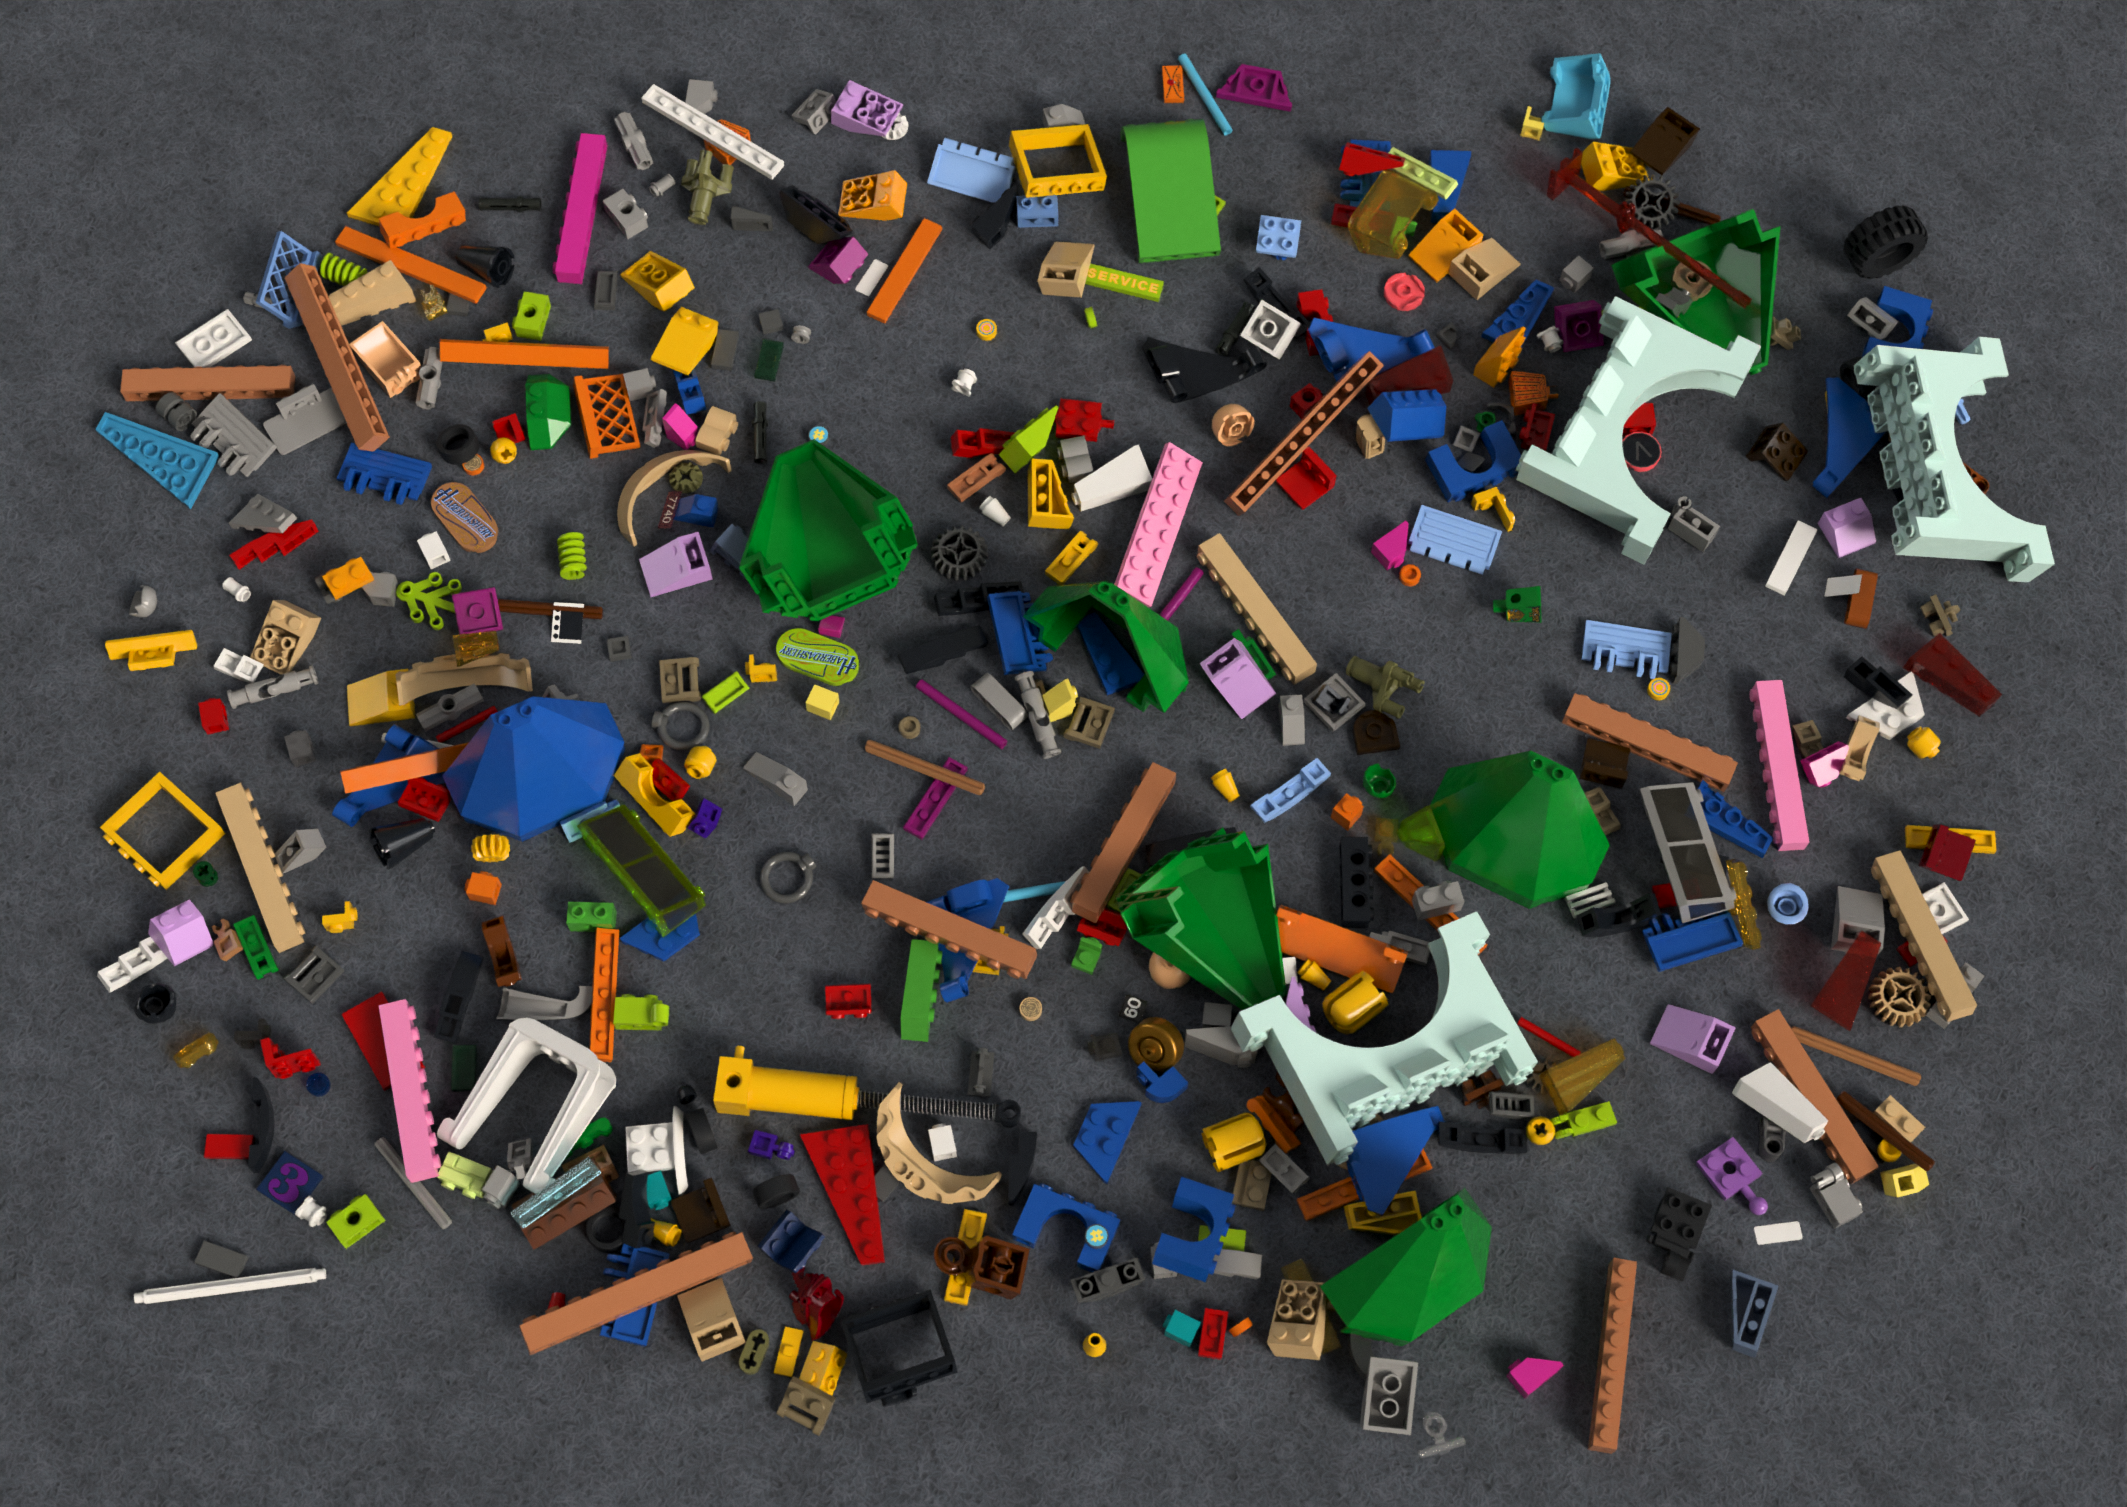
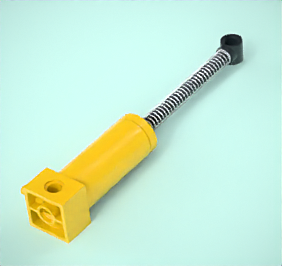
M736 1046L734 1058L720 1056L713 1101L717 1113L749 1116L750 1110L853 1120L854 1112L859 1106L861 1108L862 1106H865V1108L867 1106L869 1108L874 1107V1109L876 1107L879 1108L880 1103L888 1093L861 1092L860 1087H857V1076L756 1067L753 1065L752 1059H743L745 1048L743 1046ZM900 1094V1111L904 1110L906 1112L908 1110L914 1113L918 1111V1113L926 1112L927 1114L935 1113L936 1115L938 1113L940 1115L944 1114V1116L948 1114L949 1116L953 1115V1117L957 1115V1117L962 1116V1118L966 1116V1118L971 1117V1119L972 1117H975V1119L977 1117L979 1119L984 1118V1120L988 1118V1120L992 1119L995 1123H1000L1007 1128L1016 1126L1021 1119V1107L1014 1100L997 1102L995 1105H989V1103L980 1104L979 1102L977 1104L976 1102L967 1103V1101L958 1102V1100L956 1102L954 1100L949 1101V1099L948 1101L945 1099L936 1100V1098L932 1099V1097L927 1099V1097L923 1098V1096L922 1098H919V1096L917 1098L914 1096L910 1097V1095L906 1097ZM1010 1109L1016 1115L1012 1118H1007L1003 1113Z

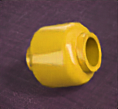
M1919 726L1907 736L1909 739L1907 742L1908 748L1919 759L1925 757L1931 759L1940 751L1938 749L1941 743L1940 739L1929 727L1922 728Z
M695 746L690 750L684 762L685 769L695 779L706 778L711 774L716 763V756L707 746Z

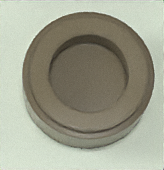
M907 716L899 722V732L902 737L913 739L919 735L921 730L920 722L915 717Z

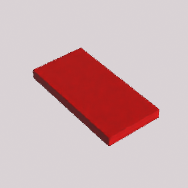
M381 991L341 1015L380 1085L386 1091L392 1086L379 1005L389 1002ZM420 1061L421 1069L425 1068L422 1061Z

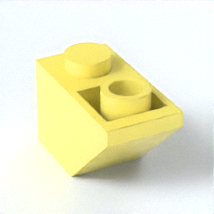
M1069 679L1063 680L1042 695L1043 706L1051 722L1072 716L1074 707H1076L1075 700L1078 694L1075 686H1071Z
M1916 1163L1880 1172L1884 1193L1888 1196L1901 1197L1917 1193L1929 1185L1926 1171Z

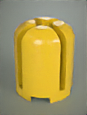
M1364 971L1356 973L1327 995L1322 1002L1323 1011L1329 1023L1345 1035L1356 1032L1389 1005L1384 992L1379 994L1377 988L1372 984L1374 979Z
M1242 1113L1202 1129L1203 1133L1201 1134L1206 1149L1208 1148L1211 1158L1216 1161L1212 1164L1217 1172L1259 1157L1265 1152L1266 1140L1263 1130L1257 1119L1250 1113Z

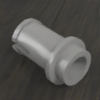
M666 174L665 177L656 183L652 182L649 191L655 198L661 197L663 192L676 184L675 180L670 174Z

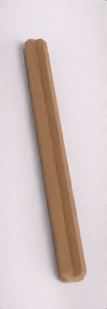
M868 740L865 745V751L971 793L982 795L985 790V784L876 741Z
M1796 1026L1791 1027L1800 1043L1913 1086H1917L1920 1082V1073Z

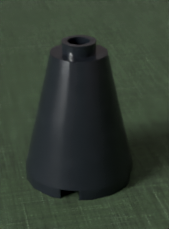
M461 246L455 255L458 265L493 287L500 288V285H506L514 271L515 265H511L512 258L515 259L514 254L507 247Z
M425 818L373 827L369 830L370 839L375 838L374 850L384 867L387 866L389 870L431 840L435 828L430 820L427 821Z

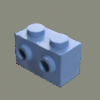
M1025 195L1017 196L1018 228L1058 226L1057 195L1026 198Z

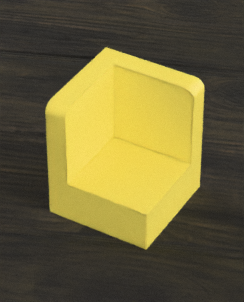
M1528 106L1520 136L1540 140L1544 123L1541 122V118L1530 116L1532 107Z
M814 685L806 701V709L808 712L831 720L840 702L839 695Z

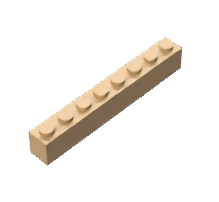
M1219 533L1200 544L1197 554L1198 561L1201 565H1206L1212 580L1220 584L1223 595L1226 598H1230L1235 611L1239 615H1243L1246 626L1250 631L1254 630L1257 634L1258 642L1262 647L1268 649L1271 660L1275 664L1278 663L1282 668L1281 671L1285 679L1291 680L1293 685L1315 673L1317 667L1315 660L1222 535Z
M241 783L216 792L215 794L274 947L280 953L304 943L302 935L306 934L301 921H296L297 909L293 902L289 903L287 896L291 895L287 884H282L280 877L283 876L279 864L275 865L272 859L276 855L272 846H267L265 841L268 838V834L264 826L260 827L258 823L261 816L256 807L253 808L251 805V801L254 798L250 789H245Z
M1901 850L1876 857L1871 867L1872 875L1881 886L1882 896L1885 899L1887 898L1890 904L1892 916L1897 918L1899 922L1900 933L1903 937H1906L1909 943V951L1918 961L1919 972L1922 976H1925L1930 994L1934 995L1938 1002L1939 1013L1945 1016L1947 1022L1972 1015L1977 1003Z

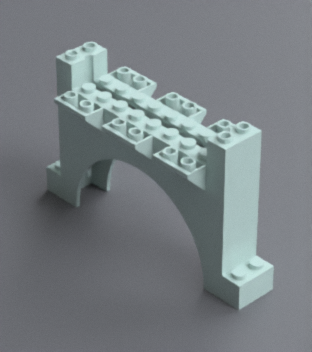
M1615 296L1612 303L1608 302L1599 321V324H1601L1599 333L1614 339L1606 361L1596 370L1592 378L1593 381L1587 386L1578 411H1575L1572 418L1568 420L1564 428L1565 431L1562 436H1559L1552 454L1534 445H1531L1529 451L1524 450L1516 468V471L1519 472L1516 480L1624 533L1625 537L1621 543L1624 548L1621 554L1645 565L1671 513L1651 501L1632 478L1623 454L1622 435L1624 424L1642 404L1660 394L1674 390L1705 389L1735 398L1761 346L1738 335L1735 342L1730 341L1727 349H1723Z
M1978 337L1960 353L1877 345L1854 365L1857 384L1878 386L1867 396L1875 433L1885 431L1890 433L1891 443L1880 451L1887 488L1895 489L1901 487L1904 499L1892 508L1897 531L1891 535L1895 555L2003 562L2007 581L2030 582L2052 567L2055 563L2046 526L2018 519L1993 503L1968 474L1956 445L1954 419L1960 399L1965 396L1985 395L1984 379L2007 377L2009 375L2000 339Z
M1477 911L1439 927L1437 930L1441 938L1427 944L1433 956L1438 975L1437 1004L1431 1021L1418 1033L1404 1041L1375 1048L1353 1047L1333 1042L1305 1026L1293 1015L1280 995L1238 1013L1231 1026V1030L1243 1052L1247 1050L1253 1052L1265 1046L1327 1165L1332 1163L1339 1165L1349 1159L1348 1156L1354 1152L1353 1148L1358 1143L1352 1129L1369 1126L1371 1124L1370 1120L1381 1111L1383 1114L1391 1113L1395 1110L1402 1112L1415 1101L1419 1104L1429 1099V1094L1435 1091V1087L1440 1085L1449 1087L1454 1084L1460 1086L1474 1075L1478 1078L1481 1074L1487 1072V1069L1492 1065H1495L1506 1086L1512 1083L1515 1085L1523 1083L1527 1080L1526 1076L1533 1072V1067L1538 1061L1478 956L1479 950L1485 946V941L1490 936V933Z

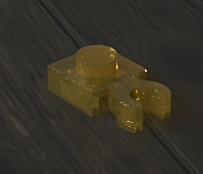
M430 285V293L426 294L423 289L420 293L425 301L421 302L425 315L429 321H432L446 314L448 310L438 290L433 285Z
M1376 818L1375 841L1381 842L1377 848V855L1381 856L1382 849L1387 848L1390 851L1389 854L1393 856L1395 849L1391 842L1397 843L1398 819Z

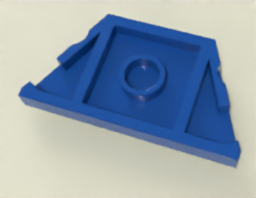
M690 887L620 937V941L664 962L697 938L700 933Z
M1139 1101L1091 1104L1073 1144L1074 1149L1106 1184H1108L1142 1103Z

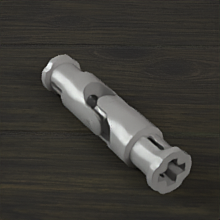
M311 665L306 670L299 672L294 670L284 673L277 678H269L247 684L245 688L235 691L227 690V695L231 707L236 709L241 704L248 702L251 704L277 696L280 693L293 692L301 689L302 686L312 683L316 685L319 682L313 665ZM266 684H267V687H268V689H267V690H268V693H267V694H266V693H262V692L259 690L263 685H266Z
M1027 671L1015 676V681H1018L1022 691L1021 698L1029 713V719L1036 740L1040 742L1043 751L1042 757L1043 759H1048L1061 754V749H1058L1055 742V732L1048 713L1043 706L1042 695L1039 688H1036L1032 677L1034 673L1033 671ZM1044 719L1045 725L1040 726L1037 722Z

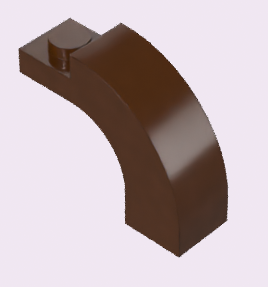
M504 916L482 922V931L490 951L498 987L514 985L517 981L522 980Z

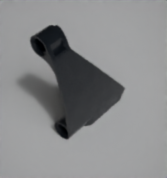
M1150 337L1142 346L1156 380L1159 384L1163 383L1172 403L1183 402L1225 388L1262 371L1267 366V362L1259 347L1250 348L1237 358L1193 350Z

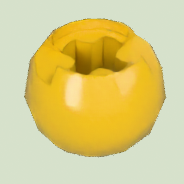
M503 437L498 438L492 443L490 453L496 462L506 464L515 459L517 448L512 440Z
M1538 1116L1528 1122L1526 1135L1532 1143L1545 1145L1553 1139L1555 1127L1548 1118ZM1542 1126L1545 1127V1128H1544L1545 1134H1544V1133H1540L1539 1135L1536 1134V1129H1535L1536 1127L1539 1128V1129H1540Z

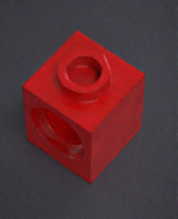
M1309 383L1291 396L1289 407L1302 419L1323 397V394L1318 388H1314ZM1305 399H1309V400H1311L1312 402H1306V401H1304V400H1305Z
M209 698L205 702L198 703L202 727L207 735L229 730L226 707L220 698Z

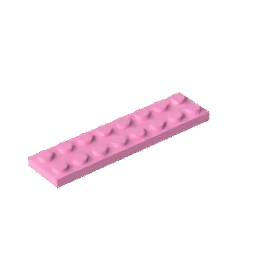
M1170 442L1164 445L1114 585L1148 608L1152 606L1203 463Z

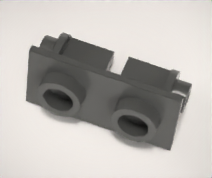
M979 1048L978 1051H972L968 1095L991 1096L994 1052H987V1048Z

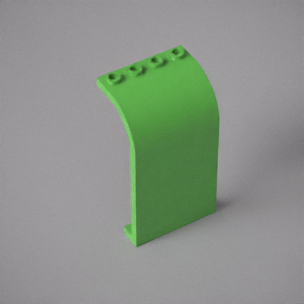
M1188 119L1184 121L1122 126L1120 137L1121 142L1126 141L1138 243V262L1146 263L1219 256L1221 246L1209 142L1204 120Z

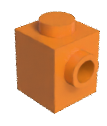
M1346 793L1333 808L1331 819L1348 831L1361 817L1364 806L1357 797H1351Z
M472 872L471 878L467 879L465 883V892L470 900L496 905L502 884L498 877H494L488 872Z

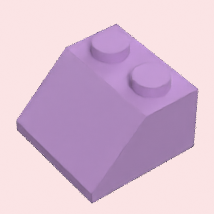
M1862 498L1824 512L1818 522L1838 558L1876 543L1872 516Z
M190 899L150 919L148 934L173 966L209 949L214 944L203 915Z

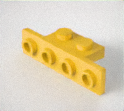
M193 630L108 640L105 642V647L110 660L129 658V670L134 671L174 665L176 652L197 649V642Z

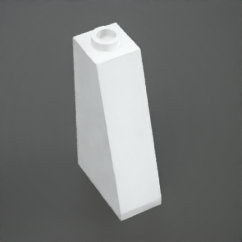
M1139 445L1133 446L1074 484V493H1071L1074 505H1078L1080 511L1149 490L1152 477Z
M1771 1062L1740 1078L1732 1092L1734 1096L1803 1143L1811 1139L1817 1140L1825 1133L1824 1127L1828 1120Z

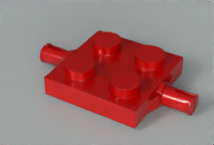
M1060 398V406L1054 419L1056 438L1069 439L1085 436L1086 441L1097 442L1101 427L1114 429V420L1102 419V403Z

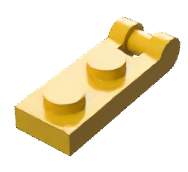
M1083 531L1078 532L1045 570V575L1059 585H1063L1089 554L1097 548L1098 542L1087 538V534ZM1083 544L1085 547L1081 548L1078 545Z

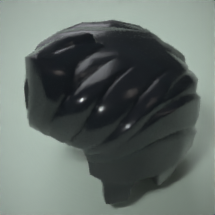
M155 983L146 985L140 992L134 1012L140 1020L147 1023L165 1022L175 1014L176 993L166 984Z

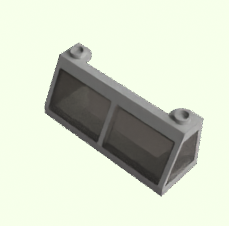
M1693 782L1641 788L1643 806L1650 821L1675 901L1680 911L1679 915L1682 923L1735 908L1734 900L1737 899L1734 887H1729L1700 803L1704 801L1701 790H1696Z

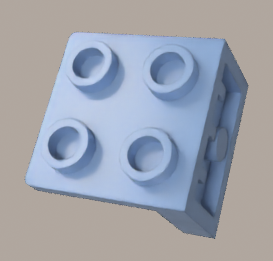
M1261 215L1256 253L1296 258L1301 220Z

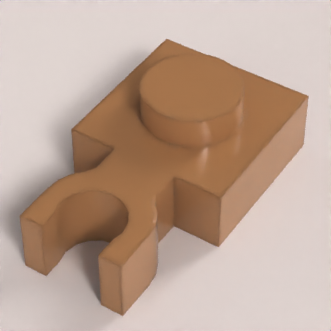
M221 919V929L218 926H212L213 932L219 937L213 942L220 959L227 961L243 950L237 932L230 929L229 921Z

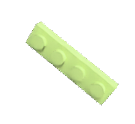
M1394 147L1389 151L1390 154L1405 158L1403 167L1388 169L1445 200L1457 187V180Z

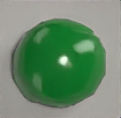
M1373 764L1368 766L1364 772L1363 787L1373 797L1387 798L1392 795L1396 788V778L1389 768L1383 769L1380 767V764Z

